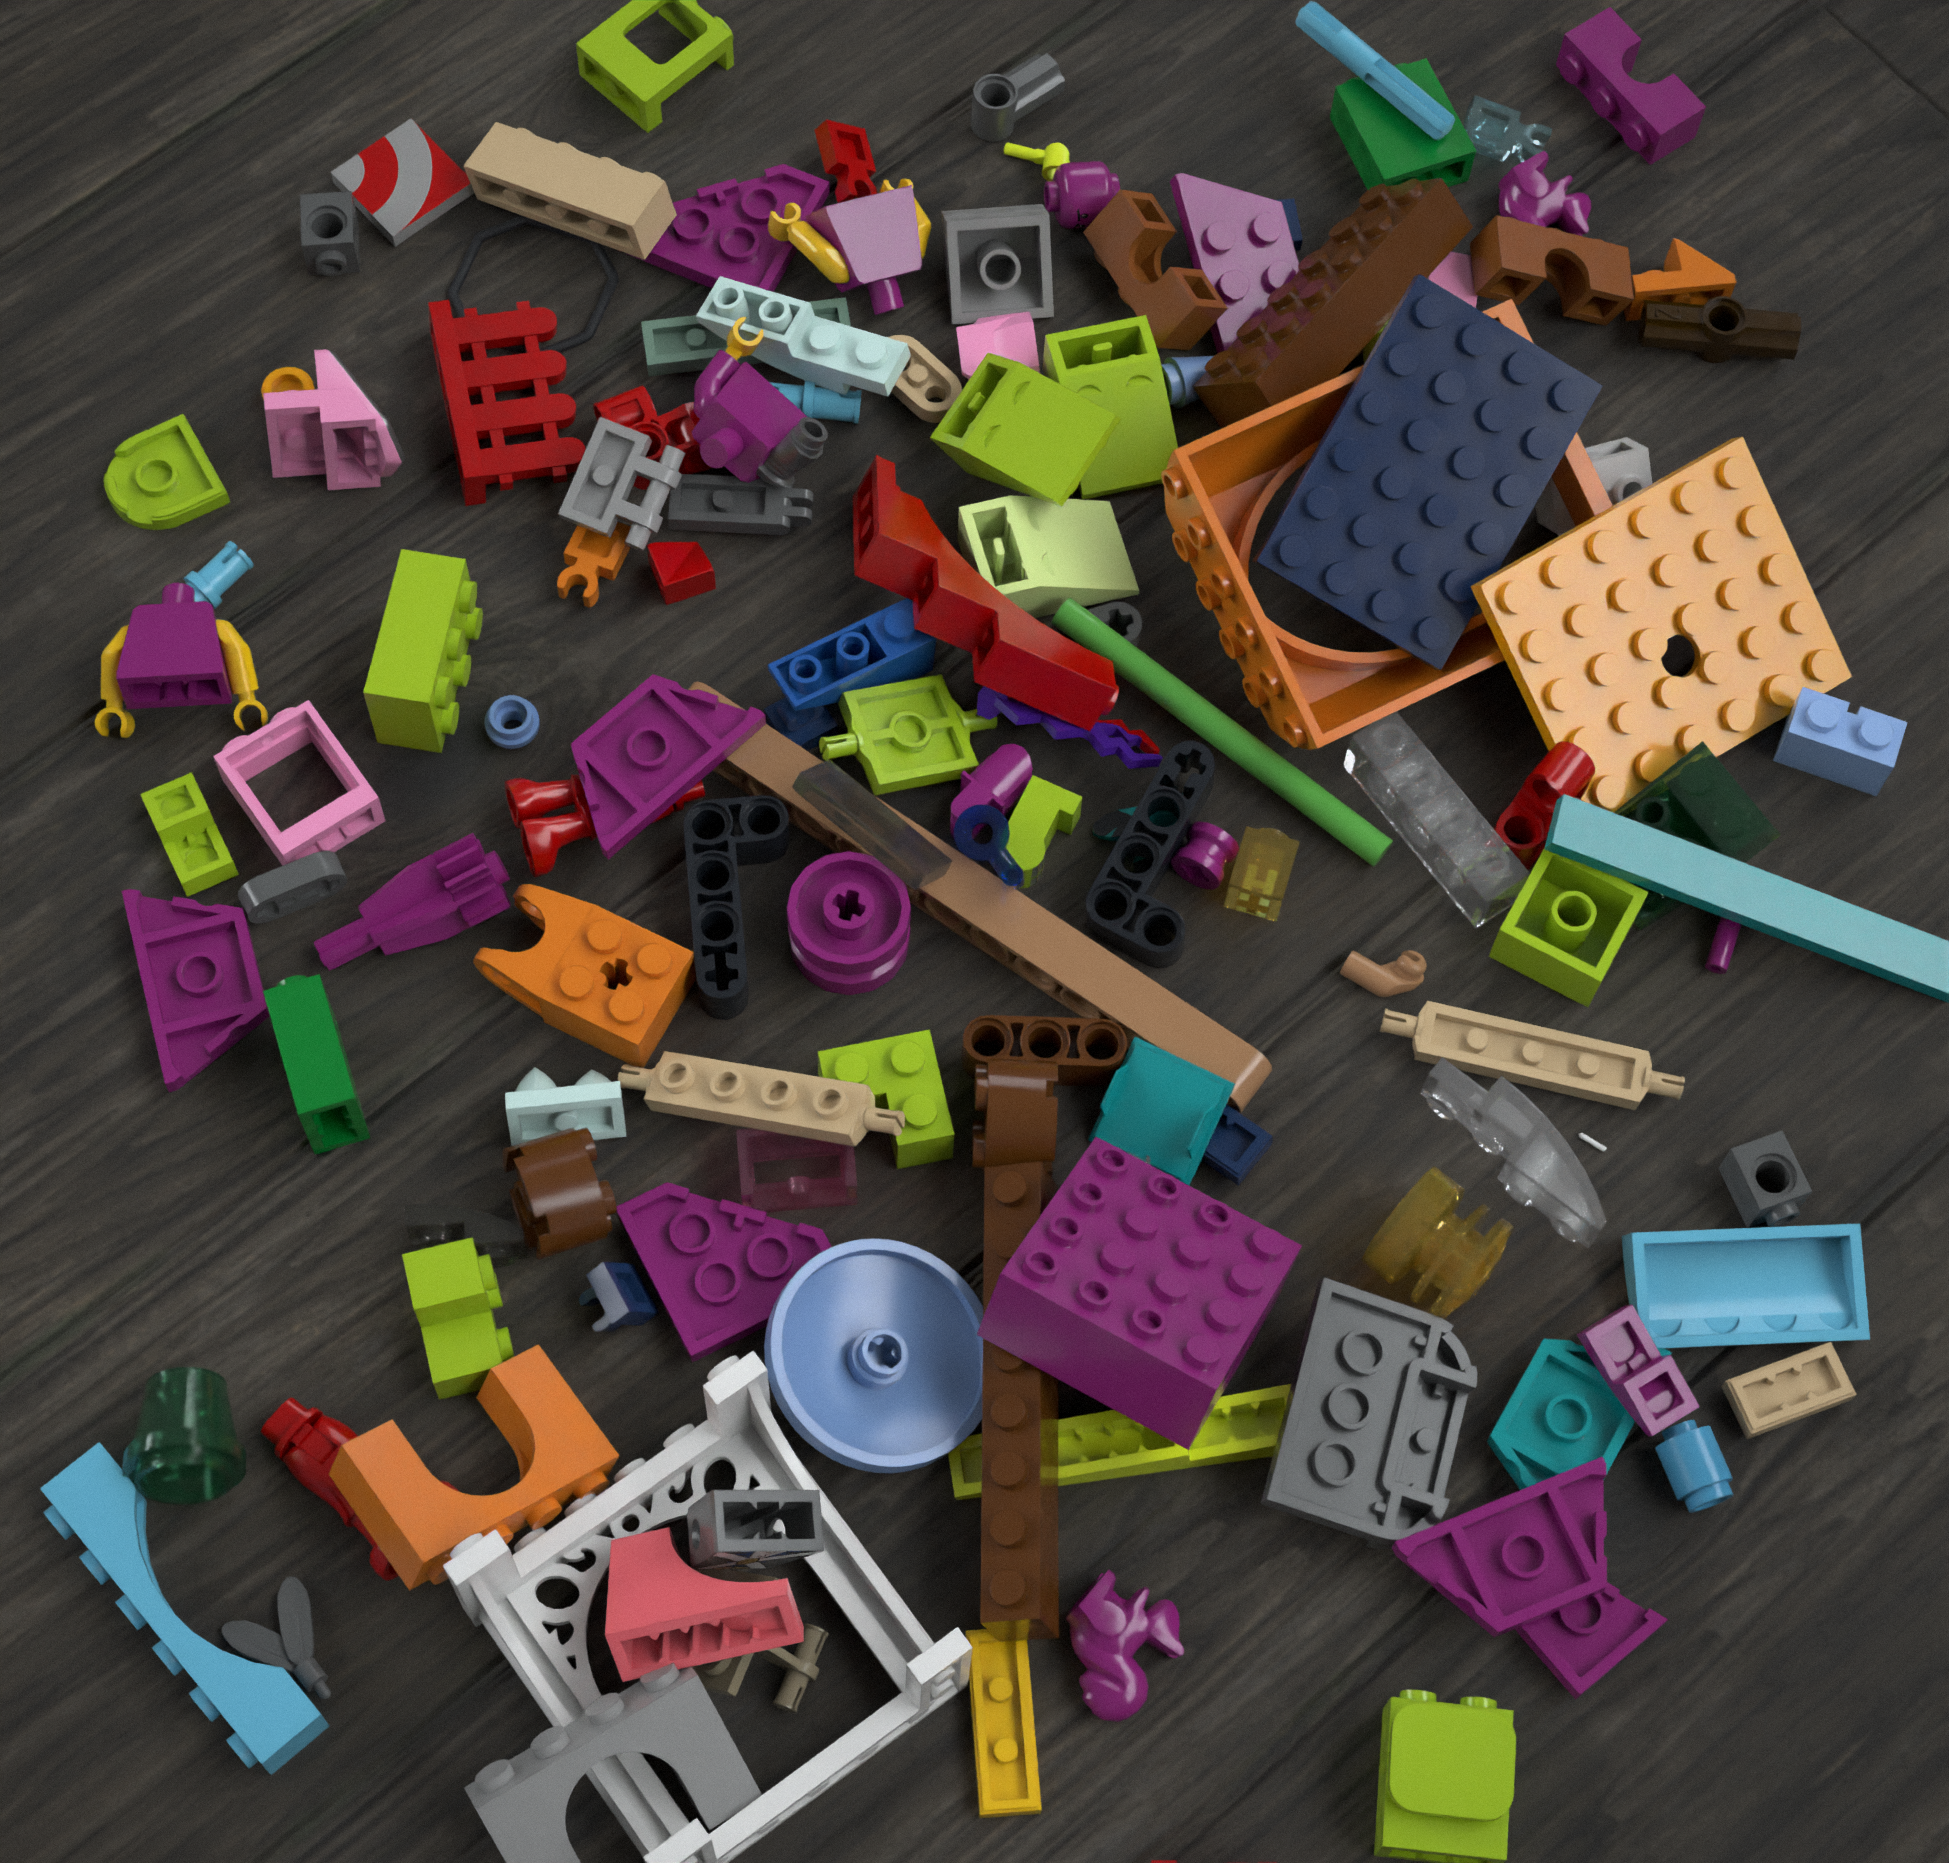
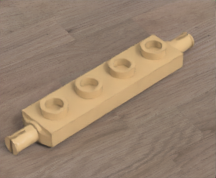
M1432 1001L1426 1002L1418 1017L1385 1008L1380 1028L1382 1033L1387 1032L1413 1038L1414 1060L1636 1110L1647 1092L1674 1098L1679 1101L1684 1088L1685 1077L1652 1070L1649 1051Z
M664 1051L660 1061L653 1069L624 1064L621 1067L623 1073L619 1072L618 1074L621 1088L646 1091L644 1101L651 1111L850 1146H856L869 1130L899 1136L902 1133L901 1128H904L905 1125L903 1111L875 1108V1096L869 1085L668 1051Z

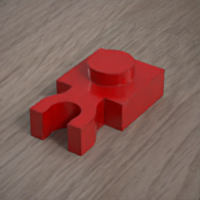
M826 119L814 131L825 173L836 175L837 186L835 195L837 202L841 203L853 200L856 197L861 198L877 194V189L869 178L876 172L865 128Z

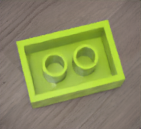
M401 549L363 692L378 743L442 753L446 734L453 735L456 731L459 718V703L454 701L458 686L466 687L468 683L471 656L466 654L470 639L478 640L483 620L482 608H477L475 605L477 582L470 581L466 559Z

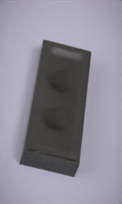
M830 759L801 771L792 786L794 791L911 888L917 890L945 876L953 860Z

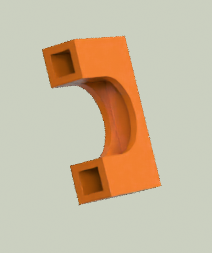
M539 1344L491 1368L476 1397L515 1452L519 1463L520 1482L514 1487L498 1494L478 1496L465 1494L446 1486L426 1468L393 1419L341 1445L329 1475L409 1591L428 1580H431L436 1585L449 1579L443 1565L452 1560L450 1557L451 1551L466 1538L477 1533H481L485 1537L496 1529L504 1542L508 1544L514 1536L513 1533L528 1525L532 1530L539 1529L551 1522L562 1511V1506L590 1494L598 1496L609 1485L610 1481L607 1477L615 1465L619 1454Z

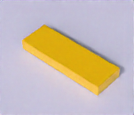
M987 1629L967 1630L965 1637L973 1647L969 1672V1691L979 1817L990 1818L1041 1814L1027 1640L999 1642Z

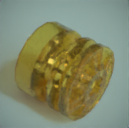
M1433 1166L1412 1187L1371 1241L1361 1261L1390 1284H1395L1412 1269L1416 1270L1421 1275L1413 1288L1410 1299L1414 1303L1420 1304L1435 1287L1439 1288L1441 1293L1435 1300L1429 1313L1445 1320L1454 1310L1468 1303L1485 1284L1501 1262L1506 1243L1515 1227L1504 1218H1501L1483 1236L1479 1233V1230L1492 1209L1485 1204H1481L1462 1220L1455 1213L1464 1198L1466 1189L1440 1169Z

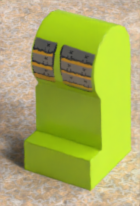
M1032 775L998 842L996 869L1002 881L1018 889L1028 888L1037 883L1042 877L1045 852L1057 829L1071 835L1079 821L1082 796Z

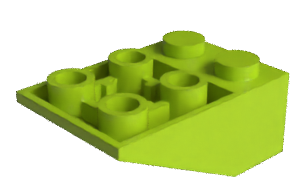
M1143 315L1045 335L1042 368L1044 376L1111 411L1121 419L1110 435L1106 446L1098 453L1079 482L1078 488L1082 500L1163 483L1161 473L1167 468L1169 458L1173 450L1178 448L1161 361L1147 316Z
M988 352L930 439L965 472L1063 507L1069 496L1077 489L1081 478L1098 453L1106 446L1110 435L1121 419L1111 411L1028 366Z

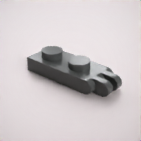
M682 474L676 490H670L669 530L785 535L790 532V526L806 527L811 525L812 511L809 508L813 505L814 494L808 489L793 488V484L786 487H777L765 482L761 478L746 483L740 481L736 476Z

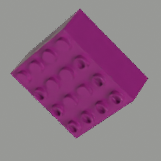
M1095 1137L1000 1273L977 1335L1189 1450L1273 1309L1302 1245L1126 1153L1122 1149Z

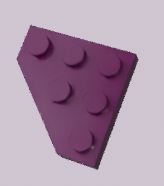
M781 164L764 169V176L741 183H737L736 178L696 189V196L673 202L677 215L644 260L633 255L630 256L710 288H713L719 276L774 292L798 249L790 241H779L769 234L768 221L770 212L775 211L780 218L785 219V205L796 203L801 209L800 221L807 222L806 216L821 209L829 196V181Z
M668 1182L616 1206V1215L692 1363L766 1327L774 1303L790 1279L809 1260L832 1247L825 1233L820 1228L804 1223H799V1226L768 1217L767 1212L724 1199L719 1202L692 1194L688 1188Z

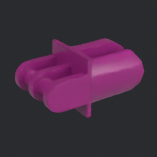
M1016 744L1002 745L989 755L970 775L965 771L961 773L960 794L951 803L950 835L955 841L959 843L972 841L990 822L1000 830L1004 827V817L1019 802L1032 777L1031 758L1023 747Z

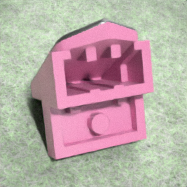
M327 349L314 350L317 390H287L284 392L263 393L273 478L326 474L328 490L381 487L380 477L392 476L405 460V455L391 423L334 352Z

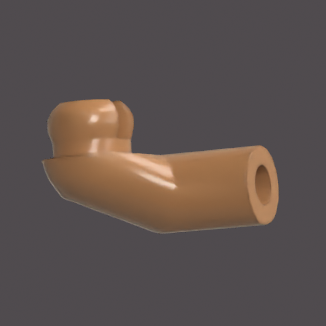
M1353 950L1344 963L1340 974L1379 997H1389L1416 989L1424 980L1423 973L1426 970L1427 964L1421 954L1411 950L1402 952L1397 961L1381 966Z

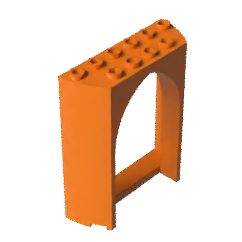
M1512 299L1483 311L1486 315L1533 343ZM1363 365L1173 450L1167 468L1161 473L1165 492L1166 514L1175 531L1172 534L1173 544L1180 558L1184 562H1190L1197 576L1196 591L1199 599L1207 610H1213L1222 628L1219 631L1221 644L1227 655L1231 659L1236 658L1245 676L1243 688L1248 700L1255 708L1260 707L1270 729L1294 748L1318 749L1505 660L1483 613L1470 618L1443 668L1435 670L1399 648L1379 652H1348L1312 644L1292 635L1268 619L1248 581L1251 546L1258 523L1268 503L1284 481L1302 466L1308 464ZM1576 432L1551 477L1575 526H1578L1613 505Z

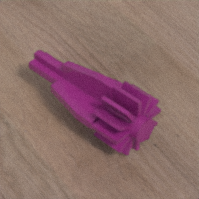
M471 833L434 852L433 855L431 854L404 868L358 906L363 917L314 941V946L319 953L322 963L330 971L378 946L381 947L386 956L446 940L511 908V903L506 896L508 894L502 885L510 880L509 875L496 851L493 850L485 854L479 839L476 838L474 833Z

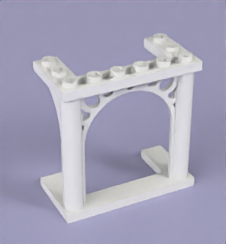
M754 1351L740 1360L736 1355L731 1356L710 1371L707 1376L709 1381L703 1385L708 1417L706 1421L696 1428L693 1424H687L676 1430L663 1443L665 1447L663 1451L647 1462L643 1458H639L626 1465L615 1475L614 1481L616 1483L597 1497L595 1494H590L582 1499H577L565 1510L564 1515L566 1518L547 1532L541 1527L528 1533L514 1546L516 1552L514 1555L511 1554L509 1547L495 1529L485 1537L481 1533H477L463 1540L451 1551L450 1557L452 1560L443 1565L463 1609L476 1627L480 1624L485 1626L553 1727H565L586 1714L588 1706L602 1696L595 1683L589 1664L587 1627L593 1599L601 1581L609 1570L611 1540L650 1532L667 1523L687 1518L688 1508L707 1494L704 1489V1477L710 1465L718 1460H726L735 1468L736 1482L733 1490H749L750 1479L753 1477L759 1484L754 1490L820 1491L824 1551L804 1557L803 1559L901 1691V1694L710 1834L706 1832L697 1818L689 1823L640 1752L621 1753L598 1762L586 1772V1775L639 1850L645 1863H729L968 1686L973 1647L958 1627L936 1643L929 1637L790 1447L771 1413L768 1370ZM691 1477L693 1495L682 1503L673 1502L669 1498L670 1491L675 1489V1493H679L683 1489L685 1481ZM652 1504L651 1513H648L646 1508ZM631 1518L638 1519L640 1524L635 1531L628 1532L623 1529L622 1525ZM778 1519L773 1527V1532L776 1534L782 1531L785 1534L784 1523ZM611 1532L614 1536V1538L606 1537ZM584 1551L593 1552L596 1556L595 1564L585 1572H579L572 1566L566 1565L569 1562H579L585 1559ZM564 1579L577 1586L580 1596L571 1607L553 1609L546 1607L538 1601L536 1590L546 1580ZM570 1623L574 1628V1632L570 1640L562 1645L558 1640L557 1629H554L549 1634L543 1624L558 1626ZM575 1658L577 1668L573 1669L567 1659Z

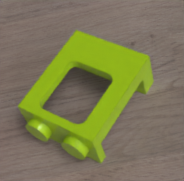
M632 0L576 43L579 74L643 130L649 133L662 123L661 103L714 61L726 70L734 66V38L729 26L721 18H713L698 5L696 0ZM657 9H659L661 16L692 41L689 46L665 64L653 62L624 37Z

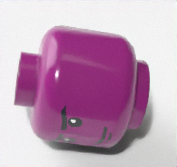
M1101 161L1060 164L1055 171L1053 181L1045 182V209L1047 212L1055 213V217L1062 228H1087L1120 190L1118 175L1110 173L1106 164Z

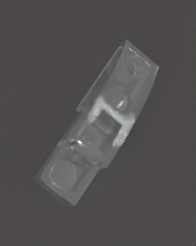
M1442 1057L1429 1072L1420 1093L1427 1098L1430 1108L1440 1117L1449 1121L1456 1120L1472 1133L1474 1141L1486 1152L1492 1155L1500 1154L1507 1159L1497 1179L1504 1183L1506 1192L1515 1201L1527 1207L1534 1206L1551 1219L1552 1227L1562 1237L1572 1242L1580 1241L1587 1248H1590L1607 1221L1595 1189L1584 1167L1567 1141L1530 1099L1502 1075L1491 1089L1486 1091Z

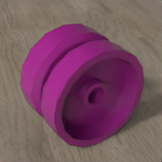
M847 851L825 855L804 868L791 886L787 904L788 940L792 959L804 977L825 991L845 995L874 991L893 979L906 961L910 942L911 905L907 887L893 867L873 855Z

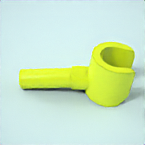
M1009 142L1004 147L1005 155L1043 165L1042 176L1047 181H1053L1055 171L1060 164L1070 163L1069 151L1061 143H1052L1045 150L1033 149Z

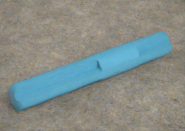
M1310 1L1299 10L1295 21L1297 27L1431 138L1440 140L1451 131L1455 121L1453 114L1317 2Z

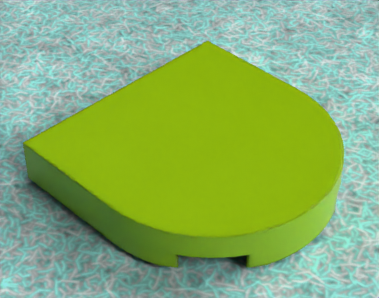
M184 414L138 433L121 443L114 451L116 455L104 475L105 491L114 511L129 524L142 529L164 530L174 528L231 503L226 489Z

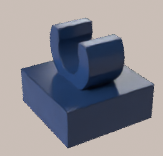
M785 697L763 709L766 722L770 727L806 751L819 746L821 737L838 735V725L824 705L795 711Z
M602 1262L586 1274L592 1288L585 1290L579 1298L581 1306L594 1307L601 1302L605 1310L604 1316L592 1325L595 1332H612L621 1325H644L659 1314L634 1264Z

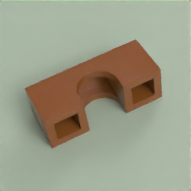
M1119 190L1083 233L1094 248L1093 253L1096 260L1109 271L1118 285V293L1121 299L1132 307L1137 316H1147L1156 346L1158 348L1191 350L1228 308L1203 270L1170 266L1162 274L1160 262L1163 249L1176 234L1177 230L1153 194Z
M1496 215L1470 242L1474 292L1477 296L1503 302L1512 299L1515 305H1520L1544 280H1547L1554 286L1560 296L1563 316L1607 326L1634 300L1628 247Z

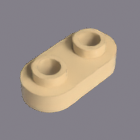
M906 335L888 337L907 343L911 355L905 366L908 369L902 371L891 393L922 420L933 423L941 422L962 391L958 377L916 339ZM937 397L943 401L934 403L928 401V399Z

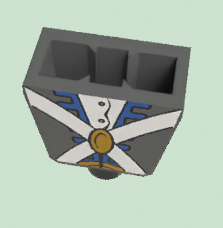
M712 1490L688 1508L687 1520L692 1569H765L824 1551L819 1490ZM778 1519H781L784 1523L785 1534L782 1531L773 1534V1527Z

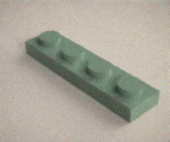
M846 297L809 302L812 305L815 316L851 326ZM696 315L641 322L648 376L705 370L719 350L725 351L728 347L727 341L700 324ZM752 355L740 356L738 359L740 365L745 361L748 364L765 363Z

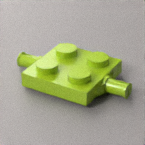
M940 674L843 692L838 705L848 728V733L821 737L819 748L820 753H823L822 758L826 761L848 755L856 756L863 766L875 796L961 779L963 771L970 775L979 766L970 744V732L995 729L997 726V716L989 720L977 715V709L970 711L961 710V707L950 696L943 676Z

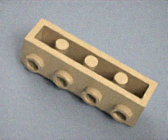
M495 122L464 164V169L477 200L644 260L677 215L666 182L657 175L650 172L641 173L621 166L608 157L598 158L578 151L568 143L552 142L536 136L525 128L515 129Z

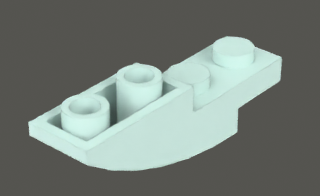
M719 276L696 315L700 324L726 341L735 321L741 317H747L738 331L742 339L746 341L755 340L760 330L763 329V338L756 350L751 354L752 356L795 377L815 382V385L846 395L850 386H854L888 397L911 357L907 343L814 315L812 305L809 302Z

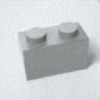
M1043 204L941 211L944 264L952 324L975 323L978 318L1030 312L1032 319L1054 317L1049 213Z

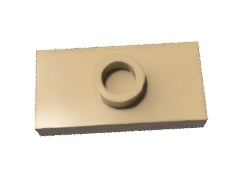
M1831 1342L1726 1380L1721 1386L1746 1439L1851 1401L1857 1395Z

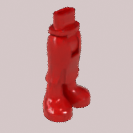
M572 774L571 779L550 782H535L526 778H514L505 781L504 786L509 810L517 830L521 829L523 849L533 877L548 874L553 870L558 850L562 846L589 837L591 841L598 838L579 775ZM702 780L652 823L665 818L674 811H682L685 802L705 797ZM574 805L575 812L541 818L553 810Z
M293 1397L287 1399L265 1422L261 1429V1434L276 1446V1457L286 1464L295 1479L332 1506L340 1514L346 1527H355L373 1547L370 1553V1565L374 1572L386 1581L398 1577L399 1575L329 1475L341 1445L358 1437V1435L342 1422L324 1415L317 1407H312L308 1410ZM439 1480L440 1482H442V1483L445 1484L446 1486H448V1487H450V1488H452V1489H454V1490H456V1491H459V1490L456 1489L453 1485H451L449 1482H446V1481H444V1480Z

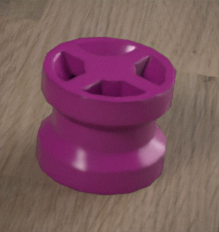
M1196 821L1191 824L1186 833L1187 844L1185 847L1175 851L1171 858V865L1177 874L1189 883L1200 888L1214 890L1219 887L1224 878L1223 868L1225 864L1233 862L1239 853V846L1236 840L1223 829L1207 822Z

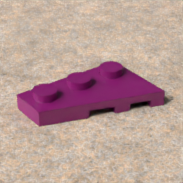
M1607 1582V1587L1602 1593L1518 1627L1515 1630L1576 1700L1663 1626L1668 1619L1650 1608L1648 1610L1643 1609L1619 1594L1620 1590Z

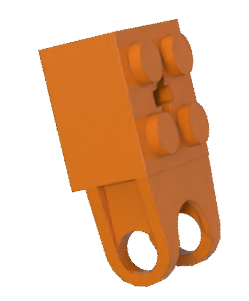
M532 884L520 885L513 895L515 899L514 905L544 931L543 937L534 947L522 952L480 948L473 960L475 967L499 989L543 1017L544 1023L634 1067L644 1068L696 980L694 952L595 904ZM618 985L616 990L610 989L611 987Z

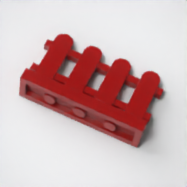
M449 300L428 302L430 336L465 506L486 503V484L499 483L500 491L513 489V480L552 475L554 483L567 482V473L577 471L586 448L577 438H559L557 429L569 427L575 421L576 403L567 394H549L548 385L558 384L566 376L565 357L555 350L540 351L538 344L539 342L549 341L556 335L557 317L555 313L545 307L531 308L529 301L516 302V310L478 315L477 307L464 309V317L453 318ZM524 344L526 353L487 358L485 349ZM471 351L473 360L462 361L460 353ZM526 388L534 389L535 397L496 402V392ZM480 395L482 404L471 405L469 396ZM543 431V441L505 445L504 436ZM489 438L491 448L480 449L478 440Z

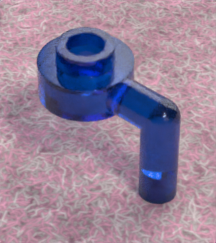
M983 804L971 806L963 811L954 826V839L961 852L975 861H989L1008 888H1021L1025 883L1026 877L1007 849L1010 841V827L1005 816L998 809ZM979 824H988L993 829V838L987 844H978L973 840L972 832Z

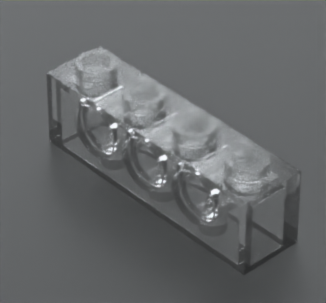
M1396 711L1373 722L1351 736L1343 766L1472 925L1477 929L1512 906L1530 875L1529 871Z

